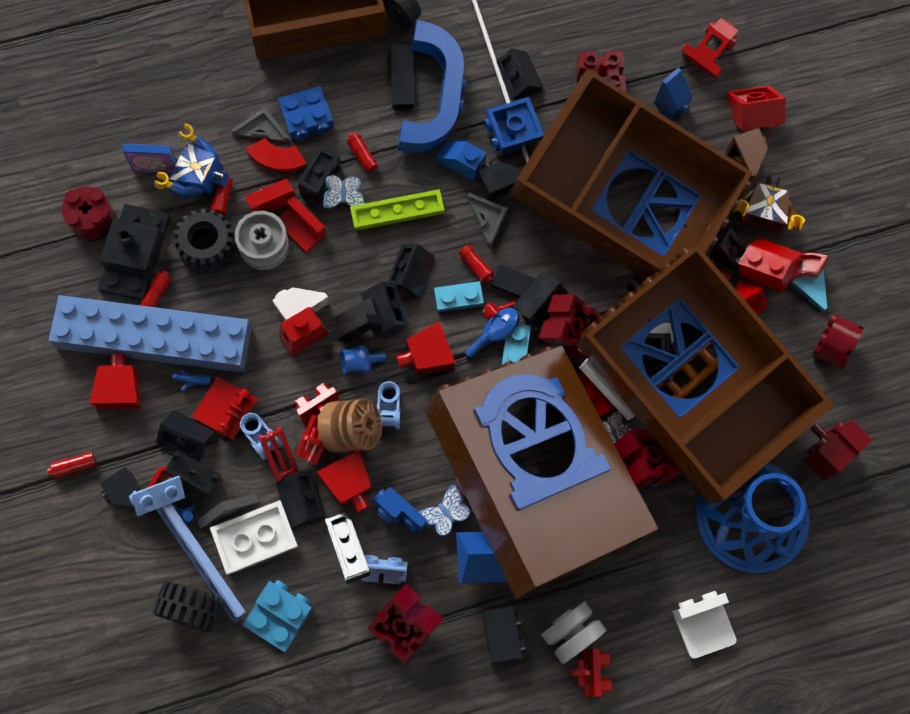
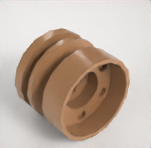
M366 398L326 403L318 417L320 440L328 451L334 453L351 450L364 451L375 448L382 434L381 415L377 406L372 400Z

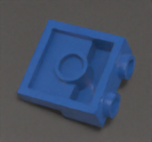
M321 86L278 98L291 141L296 139L303 140L309 135L316 133L323 134L334 128L333 119Z
M529 97L487 109L486 119L483 120L484 127L487 132L491 131L493 138H491L493 150L499 151L501 156L520 151L524 145L543 139L544 133Z
M391 487L386 491L382 489L373 499L374 505L378 508V516L387 524L393 522L397 525L403 518L404 526L412 533L417 530L422 534L427 528L428 519Z

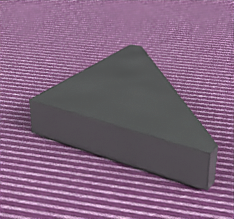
M263 108L231 130L232 134L238 137L261 140L266 138L269 141L284 143L290 141L287 134L266 108Z
M469 193L468 201L488 246L492 247L508 208Z
M256 494L223 501L197 521L200 529L206 528L259 503V499Z

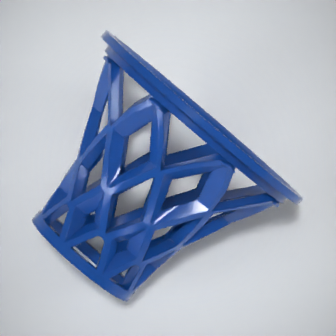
M767 463L758 471L761 474L753 475L750 478L752 480L746 481L734 492L743 490L737 499L730 495L724 500L732 505V508L726 515L715 510L724 501L709 504L701 493L698 496L696 521L701 538L717 559L735 570L747 573H766L779 569L798 555L808 536L810 516L802 489L786 472L770 463ZM764 482V485L770 482L778 483L785 489L782 494L788 493L793 500L794 509L789 511L790 514H793V519L787 526L772 527L763 523L756 516L752 507V494L759 483ZM737 511L743 514L741 522L729 521ZM708 517L722 523L717 532L716 539L711 532ZM729 528L741 529L739 540L725 541ZM748 532L759 533V537L747 541ZM789 534L787 545L784 547L781 544ZM778 537V539L773 544L771 540ZM764 542L766 548L755 556L752 546ZM743 548L746 561L734 557L726 550ZM774 551L780 555V557L774 560L764 562Z

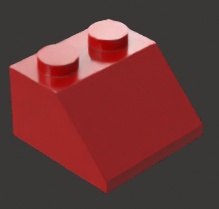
M767 85L727 92L734 124L742 131L748 132L761 127L771 129L776 128L777 125L785 124L786 98L771 86Z
M759 238L749 244L739 262L740 277L783 293L803 253Z

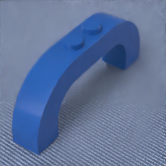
M417 20L413 32L411 51L425 53L434 57L442 68L443 77L437 117L427 123L402 121L397 151L409 153L429 151L446 140L455 124L458 112H462L464 99H460L461 92L464 93L466 79H463L464 59L458 43L441 27Z

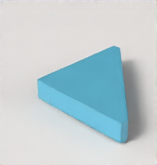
M824 269L818 278L809 276L799 277L791 282V285L821 312L827 308Z

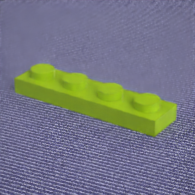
M440 189L350 207L355 231L444 214L445 211Z

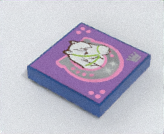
M123 144V153L133 171L172 173L177 163L170 146Z

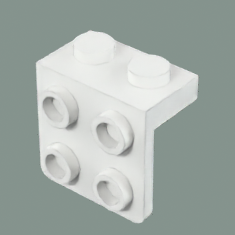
M716 591L702 595L703 601L694 603L693 599L679 603L680 609L672 611L691 658H698L736 643L735 634L723 604L729 603L725 593L717 595Z

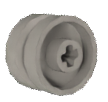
M254 211L245 215L238 222L235 230V242L244 262L250 267L258 270H270L279 266L286 259L289 252V238L286 228L279 217L267 211Z
M585 601L575 609H569L553 621V625L541 634L548 645H554L562 638L565 640L554 653L562 664L576 656L607 631L600 620H593L585 627L582 623L591 617L593 612Z

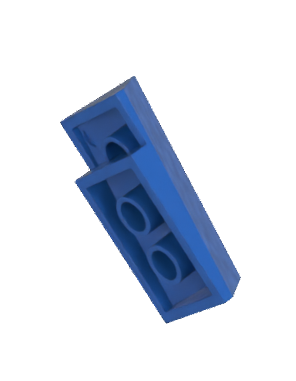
M484 532L456 533L459 584L508 582Z

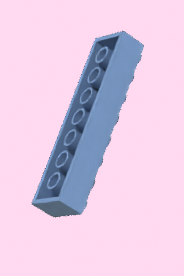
M59 295L48 341L56 349L109 356L113 353H122L126 355V358L244 373L252 327L248 319Z

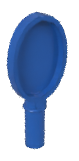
M505 308L493 315L485 325L483 335L478 337V340L464 353L472 359L489 342L498 343L508 338L519 324L520 316L513 308Z

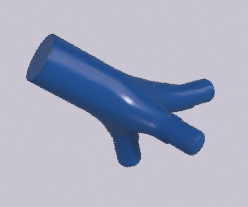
M182 369L180 370L182 375L173 374L172 376L173 379L187 382L181 388L183 392L193 385H211V375H193Z
M192 504L185 509L172 505L187 526L188 522L193 519L192 511L196 505Z

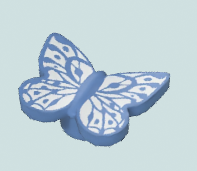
M335 175L328 176L326 178L328 191L324 195V208L334 207L340 202H345L350 207L365 204L363 195L357 191L360 188L361 180L358 177L352 176L341 181Z
M451 485L448 488L442 504L440 503L438 507H429L419 511L428 519V525H435L439 536L448 535L452 529V523L464 521L470 515L468 506L460 504L462 500L461 495L455 485Z

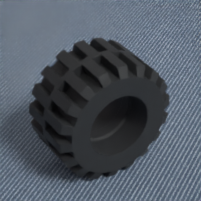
M201 209V213H197L196 210L192 211L190 217L185 215L183 217L184 222H178L176 225L178 230L174 231V245L184 264L189 266L191 270L196 271L198 269L200 273L204 274L206 270H209L210 273H215L214 269L219 268V270L224 269L223 264L229 265L231 262L230 256H235L234 248H237L235 235L228 220H225L222 214L217 216L214 210L207 213L206 209ZM209 233L218 236L216 243L208 249L199 250L193 247L195 240L203 234Z
M168 581L163 582L152 613L157 617L210 633L214 632L224 601L215 595Z

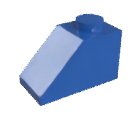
M679 67L662 81L654 101L672 120L678 115L683 116L691 107L689 104L693 97Z
M446 141L435 160L474 182L478 175V170L485 165L487 152L467 141Z

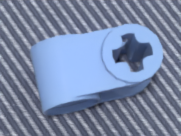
M384 382L379 387L377 403L382 426H395L396 429H400L399 387L394 382ZM391 389L395 391L396 396L392 399H385L383 397L384 391Z
M248 413L241 418L240 427L251 442L252 447L264 461L266 456L258 436H264L272 430L267 427L257 414ZM257 421L259 423L258 428L254 431L246 430L248 422ZM275 437L278 447L281 448L283 446L282 443ZM270 440L266 442L270 452H272L274 449Z

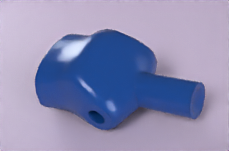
M366 346L341 350L340 359L343 373H368L371 371L372 363L386 362L385 352L370 354Z

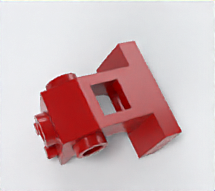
M722 18L716 24L712 22L705 31L707 35L696 49L688 43L681 49L684 57L716 80L722 74V68L715 64L725 49L730 51L738 41L735 38L738 30ZM713 37L722 42L716 52L706 46Z

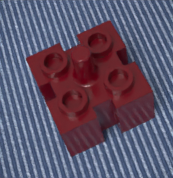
M607 51L604 57H597L596 52L578 53L575 65L576 81H580L588 68L626 92L625 75H622L624 69L623 51Z
M575 294L553 295L548 308L550 319L549 321H544L539 338L550 346H562L568 358H587L577 346L581 340L579 335L594 321L599 324L598 320L602 317V314L592 307H585L586 303Z
M850 419L845 424L840 421L827 432L818 423H815L810 430L820 440L815 442L806 451L809 455L804 459V462L825 481L832 475L834 476L841 472L873 440L853 419Z
M645 429L631 430L614 443L621 459L626 463V468L636 487H643L649 483H652V485L667 483L682 473V470L651 433L649 431L646 432Z
M407 584L390 599L382 609V612L377 615L367 628L381 642L386 639L392 645L389 650L403 663L419 649L428 636L444 620L430 605L425 607L424 604L419 603L418 601L421 597Z

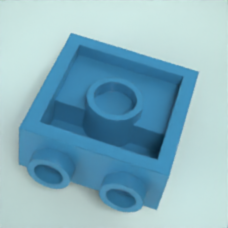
M279 580L275 584L269 581L256 600V605L243 623V626L286 653L313 608L309 606L311 601L298 593L295 597L287 591L290 587Z

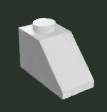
M293 287L289 290L280 291L275 296V299L272 300L284 321L307 307H311L317 313L329 305L328 296L325 293Z

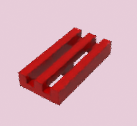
M281 427L276 428L273 432H267L264 436H258L277 482L292 473L299 472ZM277 436L281 440L292 469L290 470L287 469L275 440ZM268 440L272 444L283 473L281 474L278 472L266 441Z

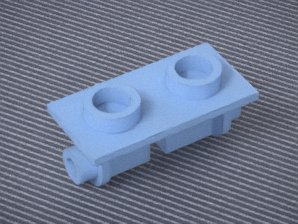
M179 476L175 478L170 477L167 481L138 492L133 491V494L129 496L137 516L185 498Z
M373 555L364 556L371 575L362 578L361 581L378 582L379 574H384L383 583L401 585V582H406L408 562H404L401 558L396 557L381 560Z

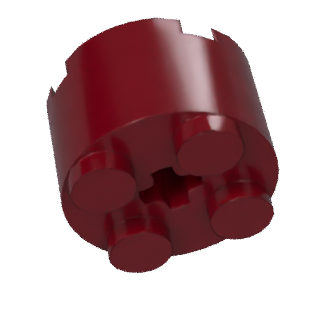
M90 186L72 189L65 194L61 210L62 216L71 230L86 240H96L105 236V233L111 227L113 217L115 218V211L105 194L99 188Z
M832 314L812 355L843 369L849 360L848 357L856 347L864 327L839 315Z

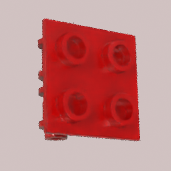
M216 377L192 418L234 440L241 429V418L252 411L258 398L252 396L248 390L240 389Z

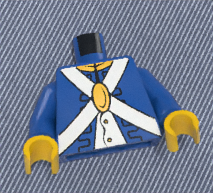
M184 124L183 127L190 134L184 135L179 131V136L182 140H190L192 143L186 144L170 177L164 172H158L157 177L163 179L164 182L161 183L155 180L154 185L157 189L167 187L170 192L183 198H192L201 194L209 195L216 184L225 186L228 183L229 175L223 172L219 155L214 148L199 135L195 136L191 125Z

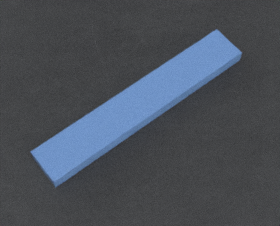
M172 504L156 509L213 594L224 601L223 608L233 623L240 621L246 613Z

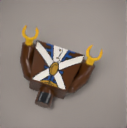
M768 176L765 184L757 183L755 188L747 189L744 194L739 196L738 199L741 201L735 209L742 213L739 222L779 233L784 230L788 223L789 230H792L793 226L799 228V231H802L805 219L797 214L793 201L789 198V191L779 188L780 178L776 176Z

